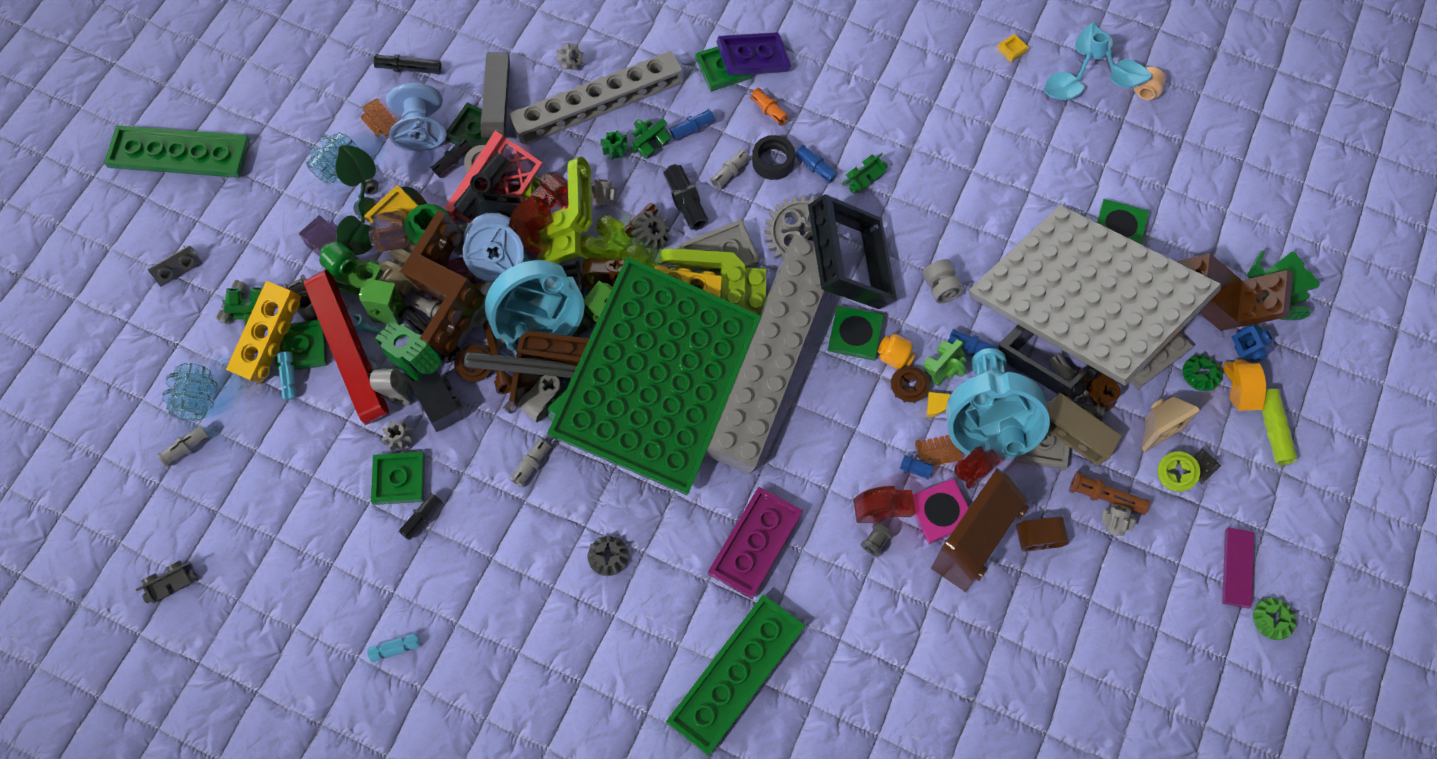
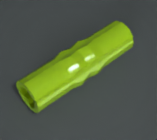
M1279 389L1266 390L1264 407L1261 411L1274 461L1277 466L1293 464L1298 459Z

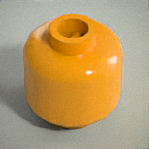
M898 334L886 335L877 350L880 354V360L897 370L903 368L904 365L909 366L915 357V353L912 352V342Z

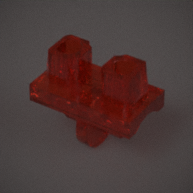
M979 446L964 460H960L955 465L954 472L958 479L966 482L965 486L967 489H970L977 485L993 467L997 466L1000 460L993 449L984 451L983 447Z

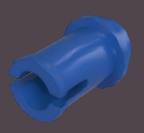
M911 454L910 456L904 455L900 469L904 470L905 474L910 472L929 480L934 465L912 458L913 455Z

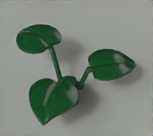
M341 145L338 147L335 162V172L338 179L347 186L354 187L360 183L362 186L358 195L359 200L353 206V210L358 218L350 215L340 221L336 231V241L342 242L356 256L368 252L375 243L374 230L371 226L364 224L365 218L363 216L376 205L372 198L364 196L366 189L365 180L375 176L376 167L371 156L362 149L350 145ZM401 187L418 205L427 203L417 190L411 187Z

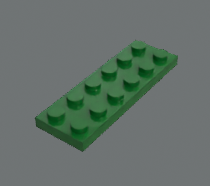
M116 125L104 164L107 168L240 178L250 139L247 135Z
M763 594L672 712L666 723L709 757L804 630L805 625Z

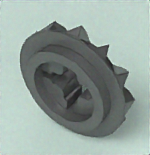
M608 535L602 538L598 537L593 544H590L587 557L589 565L594 572L602 576H613L625 568L629 553L627 546L620 538ZM609 546L611 553L615 554V556L610 557V561L606 565L605 558L600 555L604 554Z

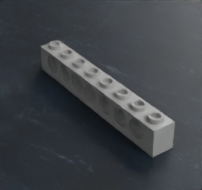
M672 51L659 54L654 58L638 62L636 65L620 69L605 77H599L587 84L558 93L548 99L537 101L530 106L519 108L508 114L511 126L519 143L527 145L683 84L682 69Z

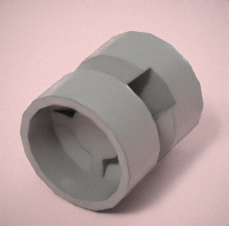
M942 259L936 261L923 270L924 279L927 285L931 287L930 291L937 303L950 302L963 293L964 287L958 276H955L956 272L950 260Z

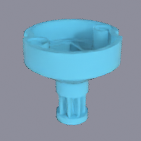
M524 253L522 263L503 272L491 285L485 300V313L496 339H504L507 348L517 352L519 338L528 331L572 336L579 327L584 315V299L573 277H567L562 266L543 260L531 261L528 255Z
M995 348L983 349L974 355L972 368L977 376L959 385L949 397L946 406L948 433L951 441L963 453L982 460H989L995 456H1000L1002 459L1007 460L1026 454L1042 442L1050 425L1045 394L1040 386L1026 376L1012 372L1005 373L1007 367L1005 354Z

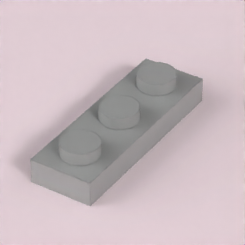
M1179 332L1130 382L1139 390L1188 353L1193 346Z

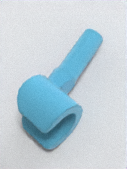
M353 314V317L359 321L354 324L356 332L366 330L380 334L382 331L366 323L361 315Z

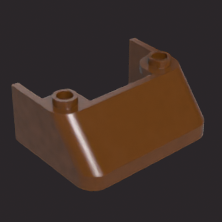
M528 331L519 338L516 357L578 364L589 339ZM513 373L509 398L511 411L516 412L519 389H531L540 380L542 375Z
M998 468L994 471L941 548L931 567L932 570L964 592L967 591L974 579L981 580L988 569L984 564L1015 518L1017 517L1021 520L1029 509V506L1026 505L1028 499L1006 473Z

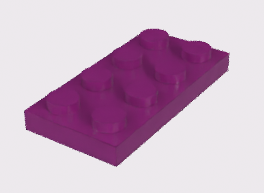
M758 487L711 565L708 575L753 600L803 514V510Z

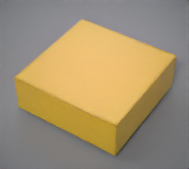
M1013 34L999 43L997 49L1012 63L1026 54L1029 47L1016 34Z

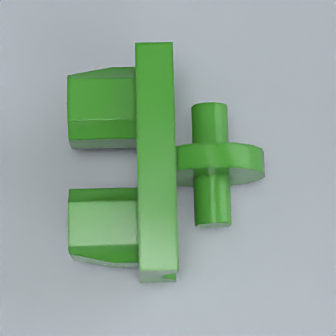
M957 339L954 343L943 340L937 349L938 355L941 357L937 360L930 356L923 362L924 371L932 376V381L937 386H940L947 377L953 378L954 375L963 377L967 373L964 366L967 360L962 350V341Z

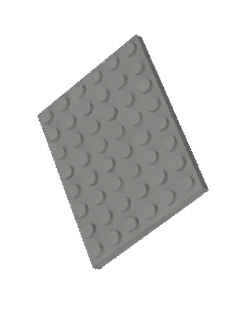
M1059 205L968 290L969 297L1126 386L1221 290V284Z

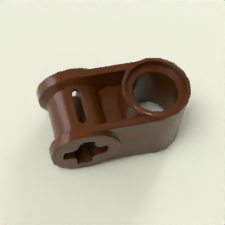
M595 257L586 259L582 268V284L587 288L593 289L597 282L601 281L613 287L624 260Z
M1102 372L1096 380L1092 379L1086 388L1094 405L1100 404L1101 407H1105V411H1109L1114 407L1116 400L1121 394V389L1115 380Z

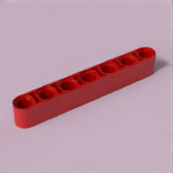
M325 269L304 280V286L360 420L365 425H368L388 415L389 408L384 396L374 391L370 385V375L373 372L335 279Z

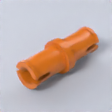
M756 88L751 93L750 99L762 108V112L765 115L772 117L779 126L784 125L788 121L789 114L778 106V102L774 98L770 99L760 88Z

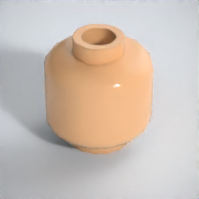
M1145 67L1152 77L1149 81L1135 86L1134 91L1141 99H1156L1163 92L1166 75L1157 67Z

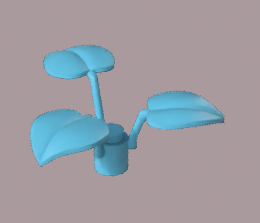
M1092 22L1080 33L1075 42L1077 52L1087 55L1079 75L1075 78L1073 74L1068 72L1055 73L1048 78L1044 92L1050 97L1059 100H1070L1079 96L1083 92L1084 86L1078 81L1081 80L1091 56L1094 59H1102L1107 55L1110 68L1113 69L1110 73V79L1119 87L1131 88L1149 81L1152 75L1145 67L1132 60H1120L1116 66L1111 55V48L1113 46L1111 37Z

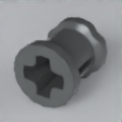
M874 523L872 532L860 545L869 554L879 557L887 540H891L894 535L884 525Z

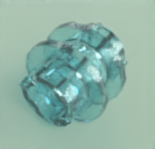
M342 132L334 133L332 136L322 135L320 143L323 147L320 148L314 145L309 149L311 157L306 162L308 169L320 181L328 185L339 180L335 172L338 147L350 145L359 148L350 137Z
M183 363L175 366L174 373L166 376L165 384L171 389L163 392L162 400L167 404L166 410H169L168 413L175 418L188 421L205 418L206 411L214 407L215 400L210 395L216 393L218 386L213 380L211 370L199 364Z

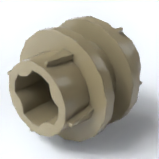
M409 242L406 243L403 249L393 247L390 250L389 254L393 262L383 260L379 265L380 269L384 272L379 281L395 283L403 299L409 292L419 293L421 289L400 273V270L416 246Z

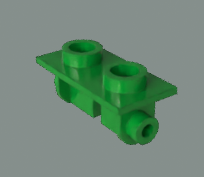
M883 153L876 157L873 154L862 161L864 166L859 170L855 167L846 174L848 179L841 184L844 185L848 182L850 184L849 190L853 194L856 192L860 193L871 183L867 175L874 181L886 172L888 168L887 163L879 159Z

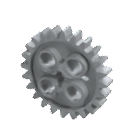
M794 195L791 203L785 198L783 207L776 204L775 209L777 212L770 211L769 216L772 219H766V225L769 227L765 228L764 234L770 235L765 238V243H772L768 248L769 251L776 250L774 259L780 256L783 259L788 247L784 241L792 239L794 235L808 241L813 240L811 224L808 222L810 219L808 204L814 201V196L809 201H806L805 195H802L801 201H798ZM793 217L797 223L790 225L786 223L785 219ZM799 229L804 230L805 236L800 235Z

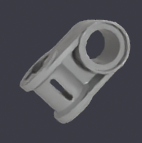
M397 368L377 369L371 373L370 385L374 391L387 398L393 404L404 406L410 404L408 397L411 389L410 384L415 382L413 378Z
M542 376L531 390L523 395L518 403V408L537 423L543 420L548 414V407L563 394L559 379L556 376Z

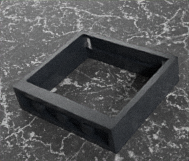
M826 194L808 204L821 289L876 309H881L895 302L897 297L882 218ZM836 222L861 232L871 286L845 277Z
M1017 325L998 344V349L1005 354L1009 365L1056 394L1061 393L1072 400L1076 396H1081L1086 390L1087 384L1092 379L1096 380L1101 374L1100 371L1087 364L1070 383L1018 352L1034 335V333L1020 325Z

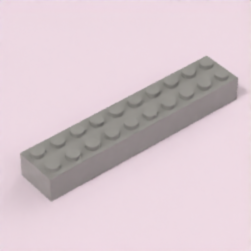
M794 235L789 243L760 313L761 319L705 453V456L747 474H750L756 468L824 293L820 284L815 247L811 241Z

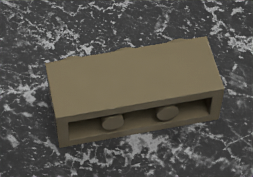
M1058 393L1048 401L1047 407L1050 419L1048 432L1096 466L1110 459L1122 437L1119 433L1114 431L1110 425L1104 424L1094 417L1090 411L1084 410L1075 404L1068 396Z

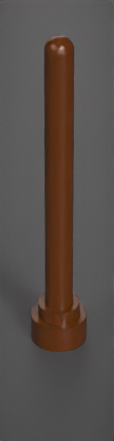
M487 320L483 324L490 353L491 355L501 356L497 339ZM496 370L497 376L494 381L496 392L498 394L510 393L513 377L506 373V371Z

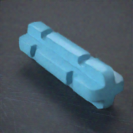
M288 351L280 352L277 357L278 363H281L279 374L281 386L284 388L281 389L283 399H294L297 397V390L294 388V385H296L294 365H291L293 356Z
M416 633L407 635L405 639L400 637L381 643V646H371L367 649L368 658L371 662L382 660V657L388 658L407 652V649H410V651L420 647V639Z

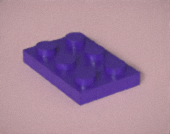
M779 32L724 35L717 38L716 43L728 76L787 72L791 68V63Z

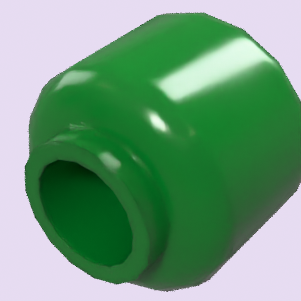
M334 241L326 244L320 251V265L335 277L349 275L356 266L355 253L342 242Z

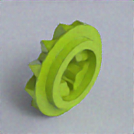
M1176 451L1165 455L1161 459L1157 473L1160 482L1167 489L1182 492L1190 490L1196 485L1200 477V467L1193 456L1185 452ZM1177 461H1180L1181 469L1190 471V473L1181 476L1180 483L1177 482L1175 474L1167 473V471L1176 468Z

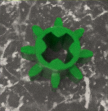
M618 130L616 132H606L605 139L600 140L601 147H603V155L608 154L611 160L619 157L623 158L624 151H629L627 136H622L618 133Z

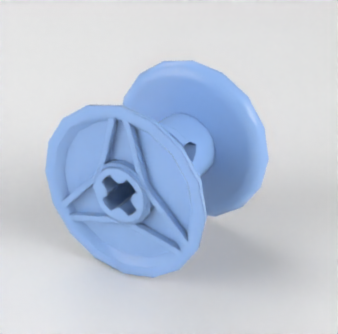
M407 83L393 88L387 94L386 103L388 108L396 115L402 116V120L396 122L389 132L391 143L398 148L407 151H425L439 146L445 140L446 131L444 126L429 116L441 107L443 101L441 93L435 87L424 83Z
M485 213L475 217L468 224L463 236V259L467 268L476 277L486 281H495L503 272L522 263L524 259L522 234L518 225L510 217L500 213Z

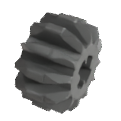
M652 211L646 212V215L641 213L638 216V220H635L632 224L636 229L631 232V235L638 236L635 243L642 242V249L644 250L648 246L651 251H655L657 246L662 248L665 246V241H668L671 237L667 232L672 227L665 226L668 218L661 220L660 212H657L655 215H653Z

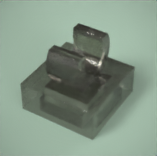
M1203 448L1193 456L1200 467L1198 482L1202 485L1221 465Z

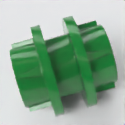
M429 203L412 209L404 222L408 242L417 245L436 212L439 210L450 217L447 211L438 205Z

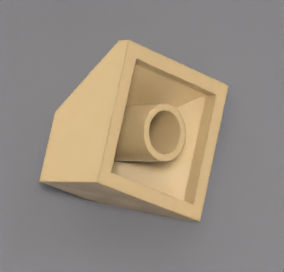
M1174 396L1166 401L1163 398L1151 405L1152 410L1146 417L1141 449L1146 452L1184 430L1200 412L1199 408Z

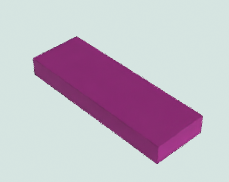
M1227 528L1225 530L1222 604L1247 609L1252 607L1254 532Z

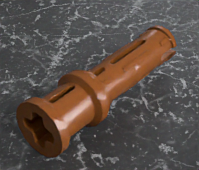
M1079 471L1075 472L1069 488L1071 493L1078 492L1084 494L1093 501L1101 499L1112 504L1123 505L1142 515L1147 513L1150 506V500H1145L1125 491L1104 485L1102 479H1091L1081 475ZM1081 483L1090 486V488L1081 486ZM1113 495L1132 501V503H1128L1126 501L1114 498Z

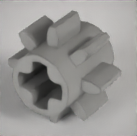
M563 43V49L556 50L558 52L556 62L562 64L561 69L577 70L576 65L583 64L582 55L584 53L578 49V44L570 45V43Z
M595 179V184H591L593 203L609 205L610 200L616 199L617 188L612 187V181Z
M403 420L400 423L390 421V425L387 428H382L386 437H383L381 440L384 445L389 444V449L392 452L395 449L405 451L408 443H413L409 437L413 431L411 427H406Z
M1113 504L1110 510L1104 509L1101 521H1103V525H1106L1107 532L1123 536L1126 530L1133 531L1136 519H1134V515H1131L1130 508Z

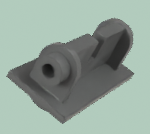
M189 245L187 247L183 246V249L159 263H153L147 270L161 287L200 265L202 261L192 246Z
M180 560L166 567L167 573L158 577L155 573L141 580L143 585L137 588L136 591L144 589L145 593L142 595L144 601L147 604L150 602L155 603L171 594L167 584L170 583L174 591H177L193 583L196 574L192 569L187 570L186 568L187 565L191 564L190 561L182 564Z

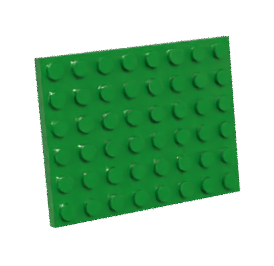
M627 256L547 435L684 495H688L761 319V315Z

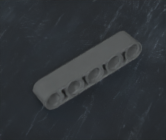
M486 53L481 114L482 139H490L494 131L505 137L510 73L509 53Z

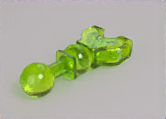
M602 215L596 222V230L602 238H594L588 235L581 237V256L585 259L591 257L604 259L619 258L625 261L628 256L653 268L659 265L653 261L655 252L651 251L649 253L642 245L632 244L633 239L626 235L623 223L609 215ZM670 266V267H668V269H669V270H678V269H681V267H679V266Z

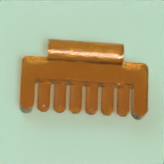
M376 98L362 107L364 113L360 118L376 136H380L383 133L386 138H389L391 127L398 121H395L394 117L392 118L389 111Z
M946 435L945 438L940 436L939 439L935 437L933 440L936 448L931 438L927 440L930 449L926 440H922V443L920 440L915 442V448L920 461L930 460V464L934 466L961 461L960 453L963 452L952 443L949 435Z

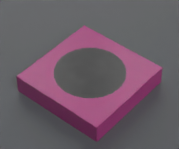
M954 478L910 495L907 498L928 544L949 537L969 509Z

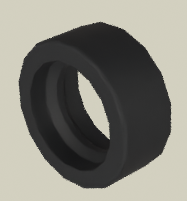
M768 135L755 143L752 150V164L756 173L762 178L769 180L782 179L794 167L795 150L791 142L786 138L778 135ZM776 149L786 154L787 160L781 165L771 166L762 162L760 156L767 150Z

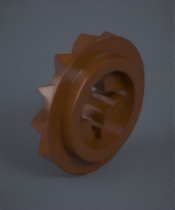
M469 345L462 348L454 360V368L457 375L464 381L474 383L479 380H485L492 370L476 368L475 372H473L471 367L464 365V357L468 352L490 354V352L480 345Z
M905 366L898 369L891 378V390L895 394V398L901 399L904 403L913 402L915 404L917 401L923 400L930 388L928 376L921 369L914 366ZM916 380V383L913 387L915 390H913L912 388L904 390V387L906 385L905 381L911 383Z

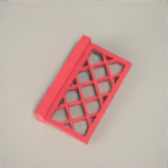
M494 131L450 198L445 209L466 223L473 220V217L468 219L453 205L468 188L471 178L475 174L480 173L496 151L503 156V151L507 145L514 149L516 158L509 161L511 163L517 162L519 173L509 177L505 175L500 181L504 182L507 195L523 196L544 163L497 131ZM530 159L536 163L531 172L522 173L520 161ZM520 178V189L510 193L508 180ZM481 181L479 188L480 186L488 185L487 181Z

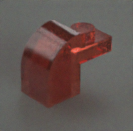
M558 172L546 173L538 179L541 185L525 200L526 204L541 217L545 216L556 204L562 209H567L568 180Z
M533 194L522 201L514 209L510 217L509 227L519 236L524 250L535 255L544 251L539 231L553 223L549 203Z
M883 486L866 490L853 498L857 523H880L888 517H912L916 515L912 490H896L895 486Z

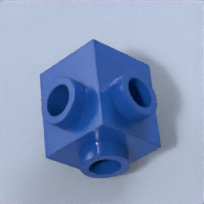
M1255 325L1244 327L1239 333L1231 336L1235 343L1234 347L1237 354L1247 360L1254 362L1264 360L1269 356L1268 353L1275 350L1272 345L1274 339L1269 330Z

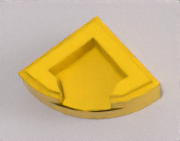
M929 392L926 418H933L945 412L951 394Z

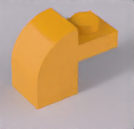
M1237 359L1234 362H1224L1223 372L1232 382L1229 400L1238 411L1263 410L1266 396V380L1261 365L1259 363L1250 364L1249 361Z

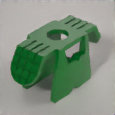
M1261 250L1250 267L1247 277L1251 279L1285 270L1290 271L1293 274L1289 317L1282 318L1281 320H1302L1309 317L1311 311L1308 307L1292 305L1308 300L1309 295L1306 291L1318 288L1320 286L1318 280L1311 271L1304 268V262L1295 252L1289 253L1265 272L1259 265L1265 254ZM1269 294L1264 296L1262 300L1264 301L1269 296Z
M391 321L388 324L389 326H386L375 337L376 342L381 344L389 361L416 381L420 377L407 361L424 374L435 372L439 364L443 363L439 359L438 354L420 339L421 335L415 333L404 324L398 325ZM408 337V342L404 346L395 347L396 341L399 338Z

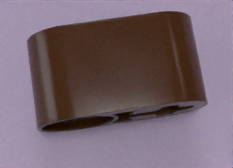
M1063 517L1026 520L1016 524L1021 551L1059 548L1070 543Z

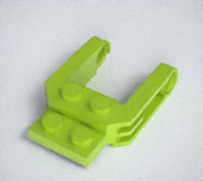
M579 156L568 162L567 209H561L546 215L543 186L538 176H535L523 194L528 207L522 235L537 245V260L559 264L581 256L580 235L582 232H587L593 222L591 169L587 160Z
M673 248L661 251V264L679 265L680 268L720 270L718 275L722 276L720 298L760 315L766 301V269L745 268V264L733 252Z

